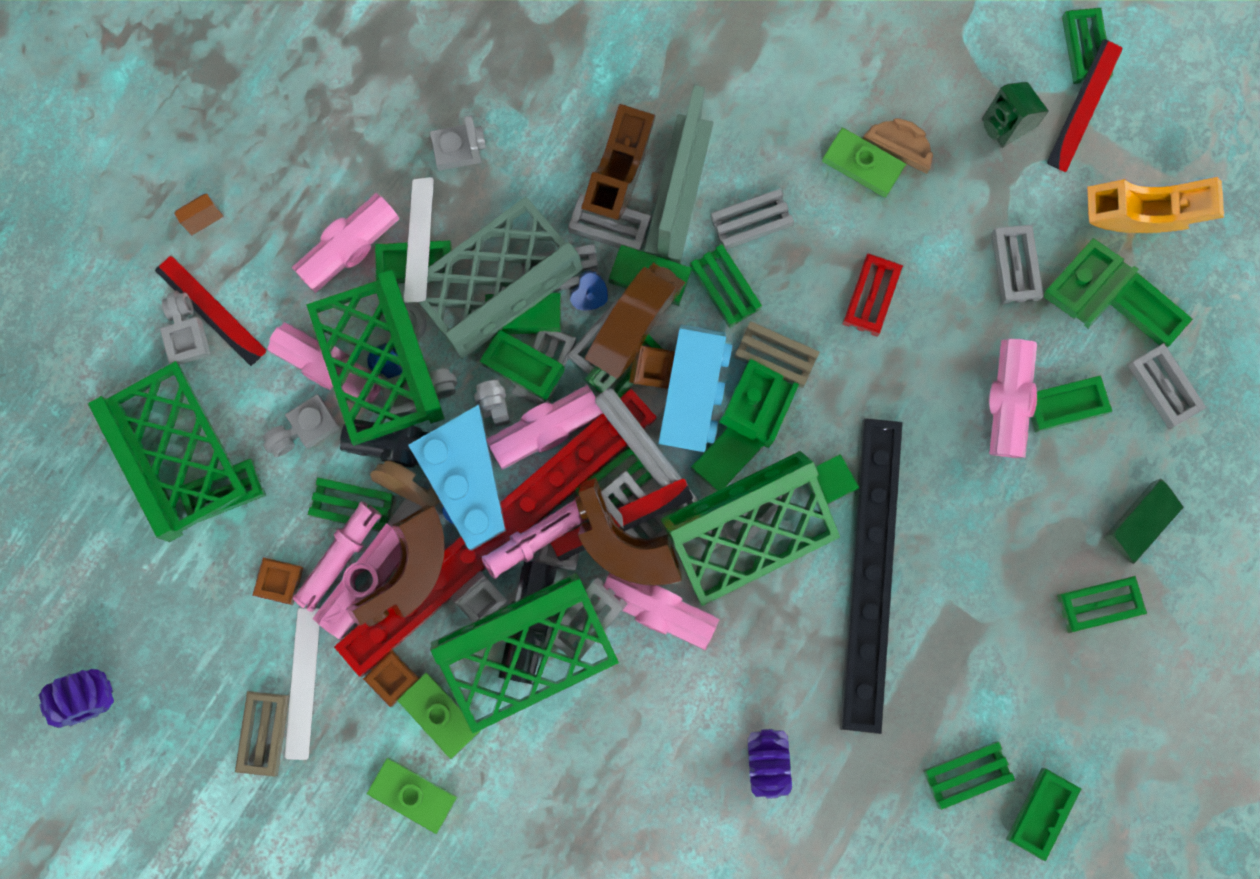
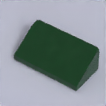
M1160 478L1151 482L1103 538L1132 564H1135L1184 507L1168 484Z

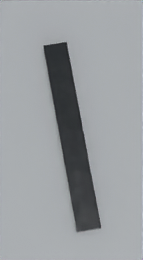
M864 418L862 421L858 473L859 489L857 490L840 730L882 734L903 422L868 418Z

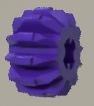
M98 669L81 670L73 674L68 673L62 678L55 679L53 683L46 684L41 689L38 696L41 702L39 706L42 716L46 718L48 725L57 728L67 725L71 727L81 722L85 723L87 720L96 718L99 714L109 710L114 703L113 689L110 680L106 678L105 672Z
M761 729V731L751 732L747 740L752 793L755 797H766V799L788 796L792 790L788 735L784 730Z

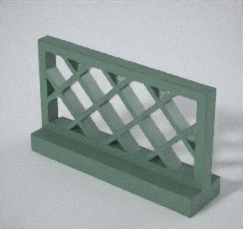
M697 85L693 86L687 115L677 114L644 251L681 264L714 123L713 121L701 119L705 87Z
M525 196L428 268L427 284L430 281L443 282L440 298L426 297L425 301L418 302V304L450 342L461 359H463L496 335L499 329L502 330V327L536 305L583 270L575 248L569 242L566 243L527 196ZM527 211L533 218L532 230H512L513 221ZM539 226L542 228L544 232L538 231ZM490 237L504 238L501 253L482 252L484 242ZM510 239H530L528 255L508 254ZM537 240L553 241L558 247L557 250L547 257L534 256ZM460 259L473 260L471 276L452 274L453 265ZM481 260L499 262L497 278L478 276ZM507 262L526 264L525 273L518 279L504 278ZM450 283L469 284L467 299H447ZM476 285L495 286L494 296L487 302L473 301ZM432 306H438L437 313ZM446 307L465 309L463 319L449 329L443 321Z

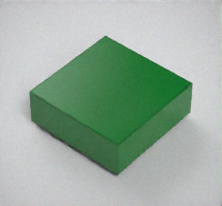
M841 454L816 466L819 474L817 480L827 505L859 489Z

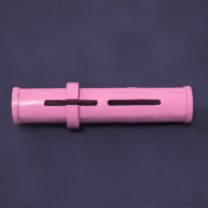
M574 500L523 533L515 532L510 535V541L488 555L482 556V562L489 574L496 579L519 562L524 561L527 563L532 560L535 552L560 538L587 519L583 520L581 518L576 501Z
M360 501L359 506L345 526L335 531L333 534L335 540L298 592L292 597L302 608L308 605L306 609L314 612L316 606L355 552L359 553L364 547L362 541L382 516L372 506L368 508L367 503Z

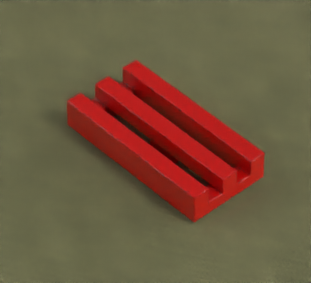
M867 253L842 325L848 327L851 325L857 327L856 330L862 332L866 330L871 332L870 335L878 337L903 265ZM873 264L878 266L861 317L858 318L854 314L871 265ZM885 269H888L892 273L875 323H872L868 319Z

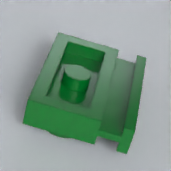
M1092 238L1048 287L1044 298L1073 319L1077 318L1082 321L1084 326L1089 329L1133 280L1139 269L1135 266H1129L1124 262V258Z
M750 358L719 422L751 440L759 439L765 443L764 447L769 449L776 439L799 384L796 382L793 384L783 380V375Z

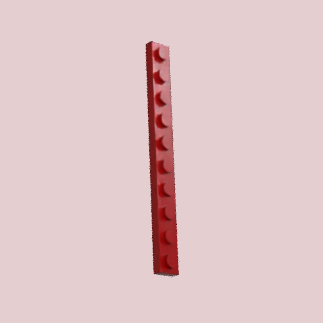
M632 389L620 398L644 430L657 420V416ZM604 413L500 502L506 531L472 551L468 549L462 537L458 538L444 551L442 568L433 589L422 604L406 617L396 615L394 609L390 607L387 609L389 615L385 619L369 627L366 622L361 626L358 625L334 646L359 677H363L451 600V596L479 571L483 572L486 567L482 562V556L488 555L510 541V535L515 532L521 534L543 520L580 487L581 483L591 478L628 445Z

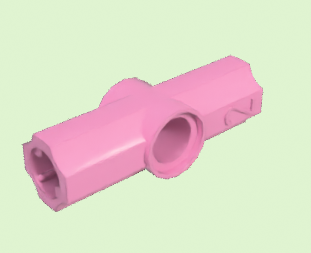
M375 193L347 219L339 218L332 222L322 233L321 242L291 268L316 294L345 267L352 268L359 264L370 252L371 244L395 224L399 217L383 197Z
M285 322L280 327H277L270 337L267 350L300 369L301 373L310 380L331 390L333 388L318 341ZM334 346L331 352L333 358L347 363L350 357L336 346ZM355 363L353 366L369 374L372 373V371L358 363ZM336 367L338 375H340L343 369ZM350 373L342 386L345 393L358 398L367 380ZM374 383L365 402L370 404L374 402L381 391V386Z
M1023 339L1001 340L997 381L992 383L989 400L990 411L993 415L990 455L1008 458L1026 457L1029 418L1033 417L1037 403L1036 384L1033 383L1037 343L1035 341Z
M586 385L552 404L546 402L534 407L521 417V421L487 438L488 446L500 468L503 470L537 451L542 453L564 442L570 433L584 427L603 414L595 403L596 397L589 386Z
M386 524L358 561L351 564L345 570L343 580L312 618L323 629L340 640L354 624L346 608L385 585L399 565L400 543L391 526ZM369 571L372 574L373 583L368 590L359 592L356 589L355 580L360 573Z
M609 573L603 585L607 590L611 588L616 593L614 597L619 601L623 599L627 603V606L622 611L634 616L635 621L664 635L669 633L703 650H706L720 620L712 614L682 602L683 599L680 596L657 585L649 586L628 582Z

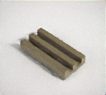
M750 321L734 358L748 363L751 358L783 375V380L792 384L796 382L799 384V387L804 388L820 352ZM755 335L808 360L805 362L751 337ZM747 346L803 371L801 375H798L745 350Z
M247 691L235 767L236 773L278 776L290 695ZM257 701H263L254 765L252 766L248 765L256 705ZM273 702H276L268 766L263 767Z

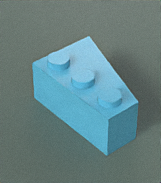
M680 325L658 444L705 452L706 443L714 444L718 421L711 420L713 405L721 406L725 383L718 382L721 366L728 368L732 351V344L725 343V332Z
M479 405L408 445L469 550H474L506 531Z

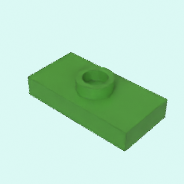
M843 127L822 160L825 164L884 198L887 197L906 166V163Z
M425 673L397 700L450 759H453L481 732L480 730L472 734L460 707L429 673Z
M391 758L385 760L367 792V795L435 834L441 829L458 798L456 795Z

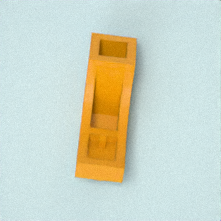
M1218 177L1164 187L1138 186L1129 183L1126 179L1087 187L1089 223L1105 230L1125 233L1172 232L1189 229V224L1224 218L1222 181Z

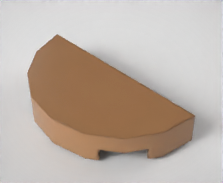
M895 118L893 121L875 124L871 126L862 138L926 174L930 170L933 152H931L930 144L925 137L926 133L913 122Z
M392 461L379 463L370 474L373 482L422 507L425 505L436 507L440 502L439 497L431 487L427 490L412 481L416 474L398 463Z

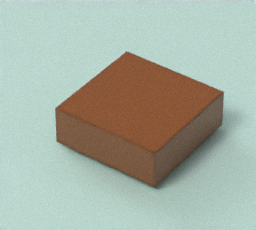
M207 193L174 212L180 224L191 236L224 217Z
M641 346L632 362L629 382L668 389L675 351Z
M263 557L252 596L293 605L294 600L292 597L297 593L304 568Z
M391 651L363 678L389 707H393L398 702L397 700L420 679L395 651Z

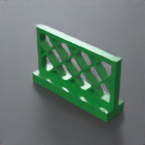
M392 269L379 273V280L306 304L353 446L429 420L430 424L445 419ZM377 294L379 305L372 317L355 310L361 298ZM332 308L344 312L335 329L322 324L318 313ZM382 314H384L386 323L379 320ZM351 316L368 323L359 340L342 333ZM375 326L390 332L391 338L384 351L367 344ZM325 333L331 335V337H330V339L328 340V342H327ZM338 339L355 346L347 363L332 357L331 352ZM394 347L398 357L391 354ZM362 350L380 357L371 374L353 367ZM387 360L402 367L403 372L396 385L378 378ZM336 367L343 369L340 375H338ZM350 373L367 380L358 398L345 393L342 387ZM406 381L410 391L403 389ZM374 383L392 391L383 409L365 402ZM398 395H402L413 400L417 412L399 417L390 413V410ZM347 401L354 404L351 411L349 409ZM361 407L379 415L372 428L357 432L354 420ZM386 418L391 420L389 422L384 423Z
M176 361L107 399L100 396L87 403L156 538L170 543L183 535L182 531L249 495L180 364ZM174 375L179 383L175 400L157 396L161 382ZM150 388L149 393H144V391ZM135 396L146 399L140 419L128 417L121 404ZM184 396L187 398L189 404L182 403ZM155 401L172 406L166 426L148 422ZM180 408L193 411L197 417L192 433L174 429ZM131 423L138 424L136 431ZM146 427L164 431L157 452L144 449L141 443ZM201 429H203L207 437L200 436ZM172 434L190 438L183 459L165 455ZM197 441L209 443L214 449L209 466L191 462ZM148 456L155 457L153 465ZM163 460L181 464L174 486L162 483L158 476ZM219 461L224 470L217 469ZM189 467L207 471L200 493L182 488ZM215 474L228 477L235 489L221 498L208 495ZM165 489L172 490L171 497H169ZM180 493L198 497L194 513L181 520L175 509ZM206 500L213 501L211 504L205 506Z
M798 451L660 519L701 606L840 538L817 480L819 474L815 464L803 452ZM808 483L811 494L806 506L803 507L791 503L790 499L794 490ZM767 502L778 505L771 524L755 519L759 507ZM815 505H817L819 511L814 510ZM787 508L802 513L795 532L779 527ZM811 516L822 519L827 530L813 538L803 535ZM733 519L743 522L736 541L719 536L724 523ZM752 525L768 530L760 549L744 544ZM776 533L792 538L787 551L779 555L768 552ZM696 537L708 540L701 559L687 555L683 544ZM716 543L733 548L725 566L709 561ZM741 550L757 555L753 567L744 572L734 569ZM692 564L698 565L696 571H694ZM708 568L721 572L722 575L718 585L703 591L700 581L705 569Z
M577 572L432 641L430 647L435 662L440 666L472 734L619 663ZM582 602L588 614L582 631L561 624L566 609ZM558 613L556 621L547 619ZM539 622L553 627L546 648L524 641L530 626ZM591 623L598 636L588 633ZM558 630L580 636L573 657L551 650ZM522 631L519 639L511 637V635ZM585 639L602 644L607 654L606 658L593 664L578 659ZM502 640L516 645L509 666L487 659L492 644ZM522 647L543 654L536 675L514 668ZM485 648L482 657L474 654ZM549 656L570 663L566 676L556 682L541 677ZM463 658L480 663L473 683L457 679L450 665ZM485 665L507 672L500 692L478 686ZM575 666H579V667H582V668H583V669H581V670H579V671L573 673V672H574V669H575ZM512 674L533 681L529 695L521 699L505 695ZM539 683L546 685V687L536 691ZM460 687L470 690L467 699ZM477 692L497 699L492 713L476 720L470 708L474 693ZM502 701L510 703L509 705L499 709Z

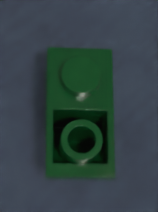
M1028 81L1010 83L1000 88L982 120L987 134L992 139L997 140L1003 148L1038 127L1049 110Z

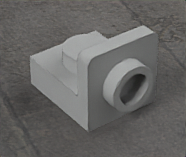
M472 115L464 116L466 125L430 131L438 171L482 163L479 150L486 149L482 126H474Z

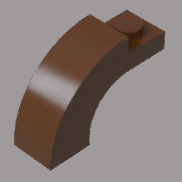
M619 104L604 154L598 168L591 174L581 209L615 220H619L622 217L634 191L646 156L645 151L656 118L655 114Z
M655 263L648 269L644 267L612 309L593 341L585 359L618 379L634 361L649 332L663 312L680 294L685 282L676 277L671 270L660 267Z
M597 479L581 483L578 492L579 496L575 498L581 518L583 520L589 518V522L581 524L578 536L586 551L602 568L620 579L640 585H667L682 581V568L668 534L657 538L644 539L624 532L614 522Z
M425 505L391 525L400 543L401 553L398 568L385 585L346 608L354 623L361 626L366 622L368 627L375 625L389 615L387 609L390 607L394 609L396 615L406 617L427 598L439 577L444 558V534L439 515L434 506Z

